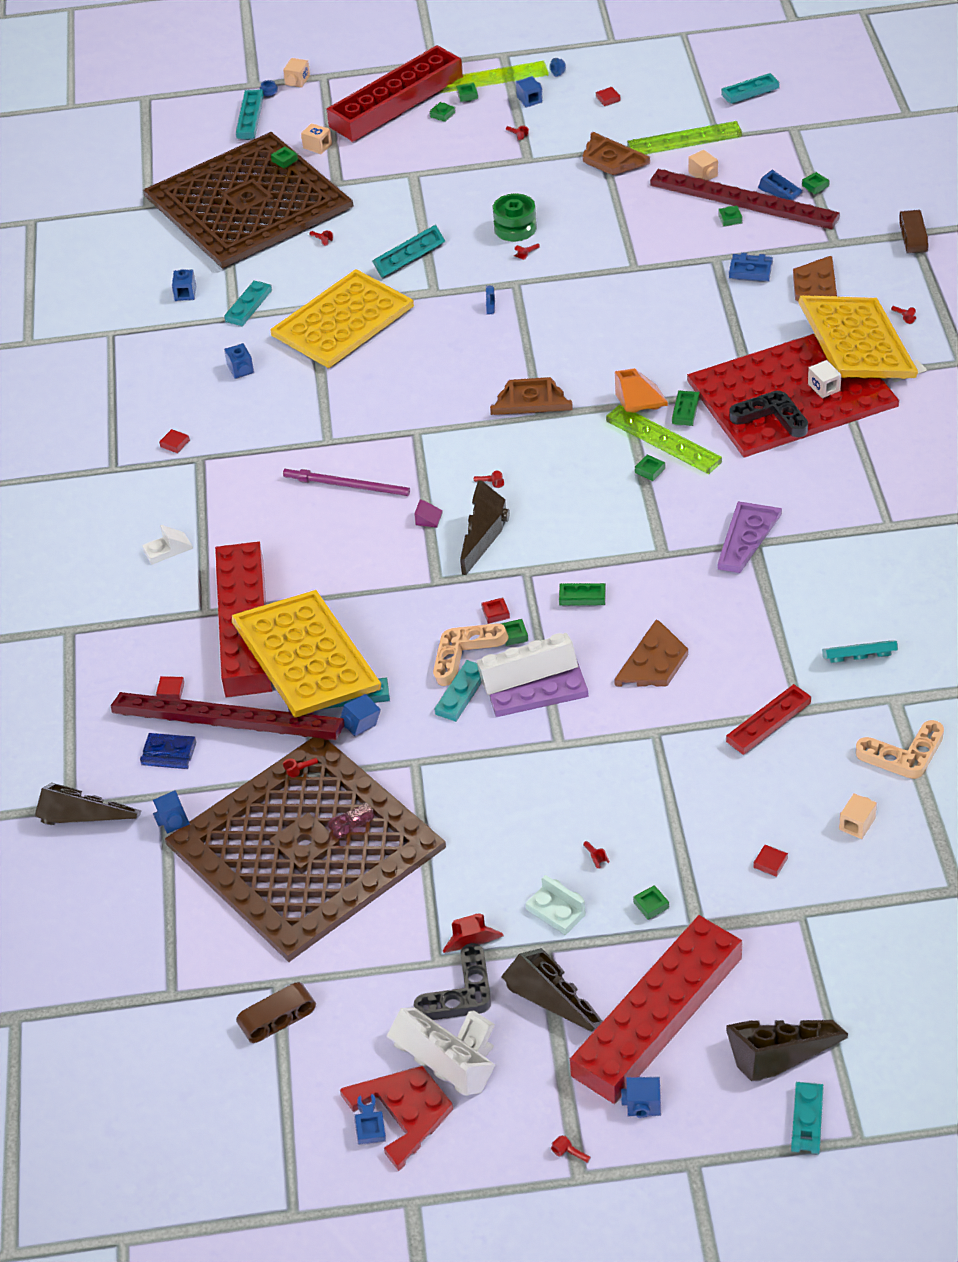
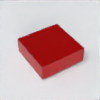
M612 86L596 91V98L603 106L621 101V95Z
M171 429L159 443L161 448L179 453L190 439L189 435Z
M503 597L481 603L488 624L510 619V613Z
M160 676L156 696L181 699L184 678Z
M764 844L754 861L753 868L777 877L788 859V853Z

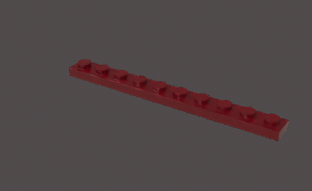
M657 169L650 179V186L833 230L840 217V212L831 209H824L719 182L695 178L665 169Z
M119 692L111 704L112 713L125 716L132 715L168 721H182L191 724L198 723L234 729L255 730L258 732L265 731L302 737L323 738L325 740H337L344 727L343 718L305 714L295 718L291 712L125 692Z

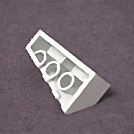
M557 633L548 639L531 641L528 645L518 648L512 647L505 652L496 655L489 654L480 660H476L482 685L487 695L578 667L573 642L567 633Z
M415 1007L400 1008L387 1034V1037L395 1042L394 1046L415 1056L414 1060L417 1063L429 1066L435 1071V1076L444 1081L451 1082L455 1085L454 1088L457 1092L466 1096L482 1093L495 1067L493 1062Z

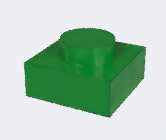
M474 83L456 86L460 102L478 99V92Z
M439 102L429 111L430 117L446 122L455 114V107Z
M285 146L271 154V161L282 168H286L298 160L297 153Z
M817 172L802 179V187L813 194L828 188L830 183L829 179Z
M738 206L718 209V216L723 227L742 224V215Z
M648 454L635 466L636 474L651 481H654L665 470V462Z
M522 619L500 623L504 625L508 634L506 646L528 641V633Z
M655 885L633 896V903L647 920L669 909V901Z

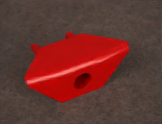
M477 913L459 918L451 924L453 935L444 947L443 953L462 950L465 945L470 943L478 945L504 937L502 932L485 926L483 914Z

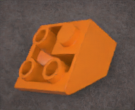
M636 368L615 371V395L626 412L636 413L643 409L656 410L663 406H668L667 400L657 385Z

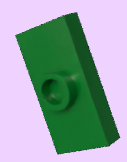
M678 390L672 415V424L694 425L699 392Z
M560 583L559 606L605 605L606 583Z

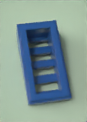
M773 169L761 178L758 185L760 190L787 200H794L803 192L802 189Z

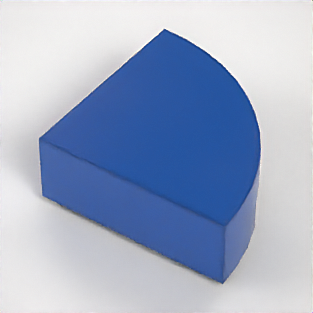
M493 285L486 286L487 314L495 313V291Z

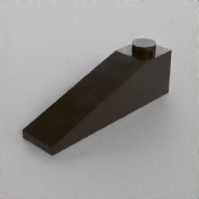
M480 480L477 482L473 495V515L469 514L468 534H465L460 557L462 575L468 574L502 532L504 523L509 521L510 510L506 509V499Z
M51 782L41 789L34 817L41 818L40 822L44 824L55 825V822L69 823L136 819L141 815V810L112 801L105 804L102 797L96 795L81 796V790Z
M542 948L519 953L501 976L511 992L590 1032L595 1031L603 1022L586 1000L578 998L576 995L578 988L574 983H568L562 977L565 973L564 970Z
M749 1020L726 1025V1032L737 1068L751 1081H761L766 1078L775 1077L848 1038V1033L834 1020H801L799 1025L785 1024L784 1020H775L774 1025H760L759 1020Z

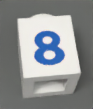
M826 360L809 367L808 384L821 398L840 391L841 374Z

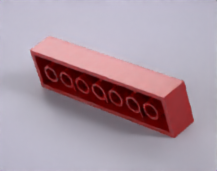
M439 45L432 47L326 108L329 128L352 142L463 78L462 59Z
M260 541L216 546L221 679L225 698L272 692V682L232 623V615L266 605L264 561Z
M698 915L570 1057L571 1077L615 1105L621 1098V1089L627 1088L626 1077H639L740 962L742 959V940Z

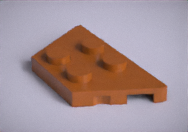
M591 132L590 141L587 142L586 150H584L582 155L584 163L611 175L650 164V156L595 132Z
M832 256L793 268L795 301H799L800 295L837 296Z
M551 377L508 380L504 390L497 396L498 400L495 405L492 404L490 406L491 415L573 410L572 401L565 398L564 391L556 386V382Z
M656 619L615 677V686L622 687V683H637V687L649 685L668 686L687 658L688 648L666 626Z

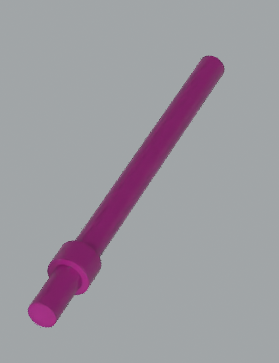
M284 468L283 477L299 479V482L309 483V481L403 496H409L410 494L409 487L312 473L306 469H300L299 471Z

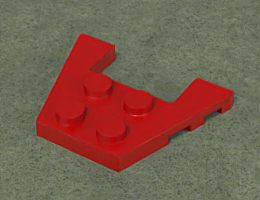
M423 1066L339 1089L341 1097L353 1112L358 1110L357 1100L359 1096H361V1102L367 1105L371 1102V1094H373L375 1099L378 1098L405 1132V1135L384 1147L385 1155L398 1171L406 1165L405 1161L412 1153L415 1154L419 1150L421 1143L429 1133L432 1135L453 1110V1103Z

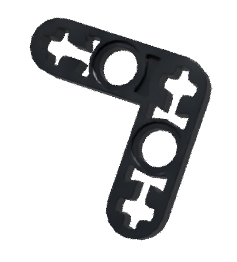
M772 391L736 403L729 409V420L734 424L740 425L774 414L791 436L803 437L808 432L807 419L783 391ZM754 406H762V407H764V408H762V409H755V408H753V407H754ZM785 412L793 413L792 415H789V416H788V415H783V413H785Z
M470 943L461 950L460 955L465 988L421 994L414 1000V1007L432 1020L467 1016L469 1011L481 1014L489 1010L491 1007V996L484 950L480 945ZM471 954H475L476 965H471ZM473 974H479L483 978L479 982H471L469 977ZM478 991L481 993L482 1002L480 1003L476 1001L475 992ZM455 999L460 1002L459 1005L454 1008H449L445 1004L448 1000ZM437 1002H440V1009H438ZM428 1004L429 1009L424 1010L423 1005Z

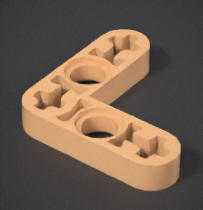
M496 623L451 628L444 631L440 638L433 670L437 683L441 686H447L452 683L458 674L462 650L498 647L505 644L508 640V634L504 625ZM474 635H480L474 640H469ZM454 654L450 659H444L445 656Z
M935 720L924 722L908 751L874 738L863 737L857 741L855 753L861 761L907 778L917 779L924 774L942 742L944 727ZM932 731H935V732H933V734H932V736H931V739H929V738H928V733H931ZM919 746H925L929 749V751L920 752L916 748ZM893 755L897 759L894 761H887L886 759H884V756ZM916 759L918 761L917 766L915 765L914 768H911Z

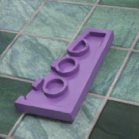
M738 501L718 560V570L741 573L782 515V508Z
M578 664L577 668L490 694V701L495 716L500 717L589 697Z

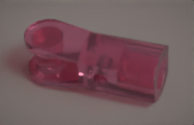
M366 802L345 814L331 818L327 823V827L334 831L333 835L335 838H341L353 829L373 820L374 814Z

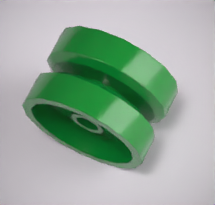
M513 193L506 194L495 200L492 206L494 232L498 238L517 242L526 240L535 234L537 230L535 201L525 194Z

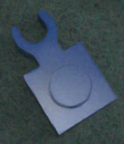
M371 1094V1104L364 1105L361 1102V1096H359L357 1106L362 1114H355L354 1117L358 1145L385 1142L386 1134L382 1111L374 1112L376 1106L375 1096Z

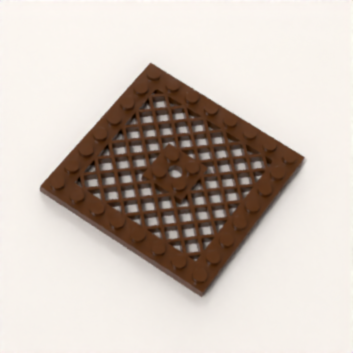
M272 131L143 189L144 196L221 268L230 266L241 259L247 258L258 251L354 207L353 200L298 153V160L286 168H282L272 162L271 154L284 146L294 151Z
M314 737L189 821V825L179 828L165 838L166 845L288 962L292 961L446 848L445 840L333 743L323 738ZM314 758L318 760V764L300 770L299 775L295 778L289 777L283 767V762L287 759H294L297 763ZM309 773H321L320 777H309ZM290 786H302L301 790H289ZM307 786H319V789L307 790ZM324 786H336V791H324ZM271 799H282V804H270ZM288 799H300L299 804H287ZM305 799H317V803L305 804ZM322 799L334 800V804H322ZM340 800H352L351 804H339ZM251 812H261L263 816L251 817ZM280 813V817H268V814ZM286 813H298L297 818L285 816ZM332 813V818H320V814ZM338 813H350L349 818H337ZM355 813H367V818H355ZM232 826H243V831H231ZM249 826H261L260 831H249ZM278 826V831H266V827ZM336 827H348V832L335 831ZM353 827H366L365 832H353ZM371 827H383V832L370 831ZM212 840H224L223 845H213ZM229 840H241V844L229 845ZM247 840H259L258 845H246ZM264 840H269L270 845H264ZM301 841H311L308 845H299ZM340 841H346V846H340ZM352 841H364V846H351ZM369 841H382L381 846H369ZM387 841H399V846L386 845ZM227 854H239L238 859H226ZM256 854V859H244V855ZM262 854H274L273 859H261ZM332 855H345L344 860H332ZM350 855H362V860L349 859ZM380 855V860H367V856ZM242 868H254V872L242 873ZM260 868H272L271 873H259ZM290 868L289 874H277V869ZM295 869L301 874H294ZM313 869H325L324 874H312ZM330 869H343L342 874H330ZM348 869H361L360 874H348ZM246 882H252L251 887ZM258 882H270L269 888H257ZM275 883H287V888H275ZM293 883H305V888L292 887ZM311 883H323V888H310ZM341 883V888L328 889V884ZM273 897H285V903L273 902ZM291 897H303V903H290ZM309 897L321 898V903H308ZM277 912H283V917ZM289 912H301L300 918L288 917Z

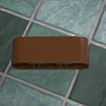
M921 210L900 211L899 224L906 253L928 252V236Z
M295 982L241 1011L236 1018V1022L249 1042L257 1043L311 1014L316 1008V1002L303 983Z

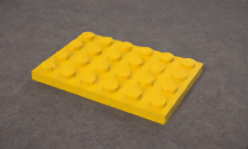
M355 269L271 328V336L323 366L330 368L414 307V300Z
M800 295L798 303L829 363L841 374L842 378L877 377L883 379H906L917 377L918 370L877 298Z
M317 590L232 615L233 625L295 718L381 689V682Z

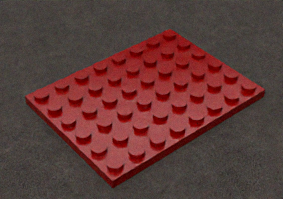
M815 334L687 374L688 383L695 392H699V398L743 458L899 407V399L882 378L841 377L840 391L821 398L808 384L809 367L826 360L828 361ZM772 391H783L807 419L808 432L803 437L791 436L774 414L744 424H734L729 420V409L736 403ZM754 406L753 408H755V409H762V408H764V407H762V406ZM785 412V413H783V415H788V416L793 414V413H790V412Z

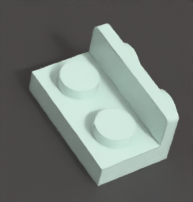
M544 875L541 878L542 887L525 903L526 910L567 935L585 916V900L579 893L572 892L564 887L560 881Z

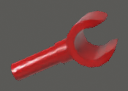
M506 126V130L517 134L519 140H523L524 135L528 136L529 134L527 126H519L518 129Z
M329 230L323 231L322 234L314 231L309 232V235L319 238L324 246L328 245L329 240L333 241V233Z
M537 243L526 248L516 245L514 250L518 252L514 257L524 260L527 258L528 253L538 249L540 245Z
M896 306L891 307L892 311L903 315V320L906 323L912 324L916 320V316H914L916 313L915 308L910 307L906 310Z
M499 470L492 472L488 476H474V482H478V480L492 482V485L496 488L504 486V479Z
M314 758L297 763L294 759H287L283 762V767L289 777L295 778L299 775L300 770L318 764V760Z
M588 841L583 843V846L591 853L590 856L596 868H601V862L606 861L610 863L603 848L596 849Z
M561 1135L552 1142L551 1150L557 1156L561 1157L567 1151L586 1163L590 1161L591 1157L572 1146L571 1141L566 1136Z

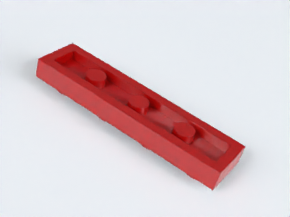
M795 684L791 685L726 735V742L741 754H746L811 703L812 696Z

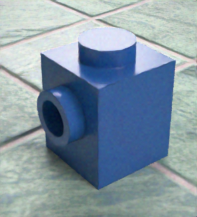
M533 76L516 81L517 98L526 108L543 103L542 86Z
M193 269L173 271L172 289L175 301L195 300L196 281Z
M244 343L224 349L226 363L234 379L254 373L252 357Z
M365 694L345 704L340 718L344 720V727L356 736L376 726L381 709Z
M176 790L153 799L157 812L153 813L158 827L164 826L167 834L190 824Z
M626 1077L627 1088L621 1089L622 1105H627L628 1116L638 1118L661 1116L660 1077Z

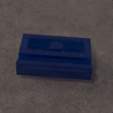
M148 733L143 748V755L140 757L141 765L188 769L189 761L192 759L196 746V738L194 736Z

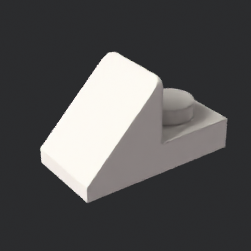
M160 525L162 538L142 545L143 551L152 565L193 549L184 532L164 525Z
M469 1011L457 1038L486 1057L494 1047V1045L488 1042V1039L495 1024L477 1012Z

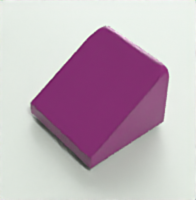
M420 499L415 510V524L437 528L443 511Z

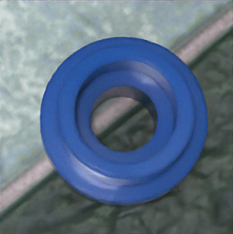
M553 58L549 68L551 73L557 77L565 72L566 65L563 59Z
M273 80L263 81L259 88L263 90V95L273 96L278 91V87Z

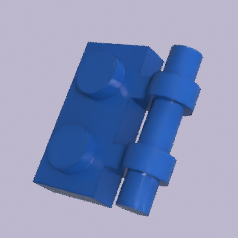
M743 252L741 254H733L729 268V278L769 281L773 257L765 256V254H759V256L747 255V253Z

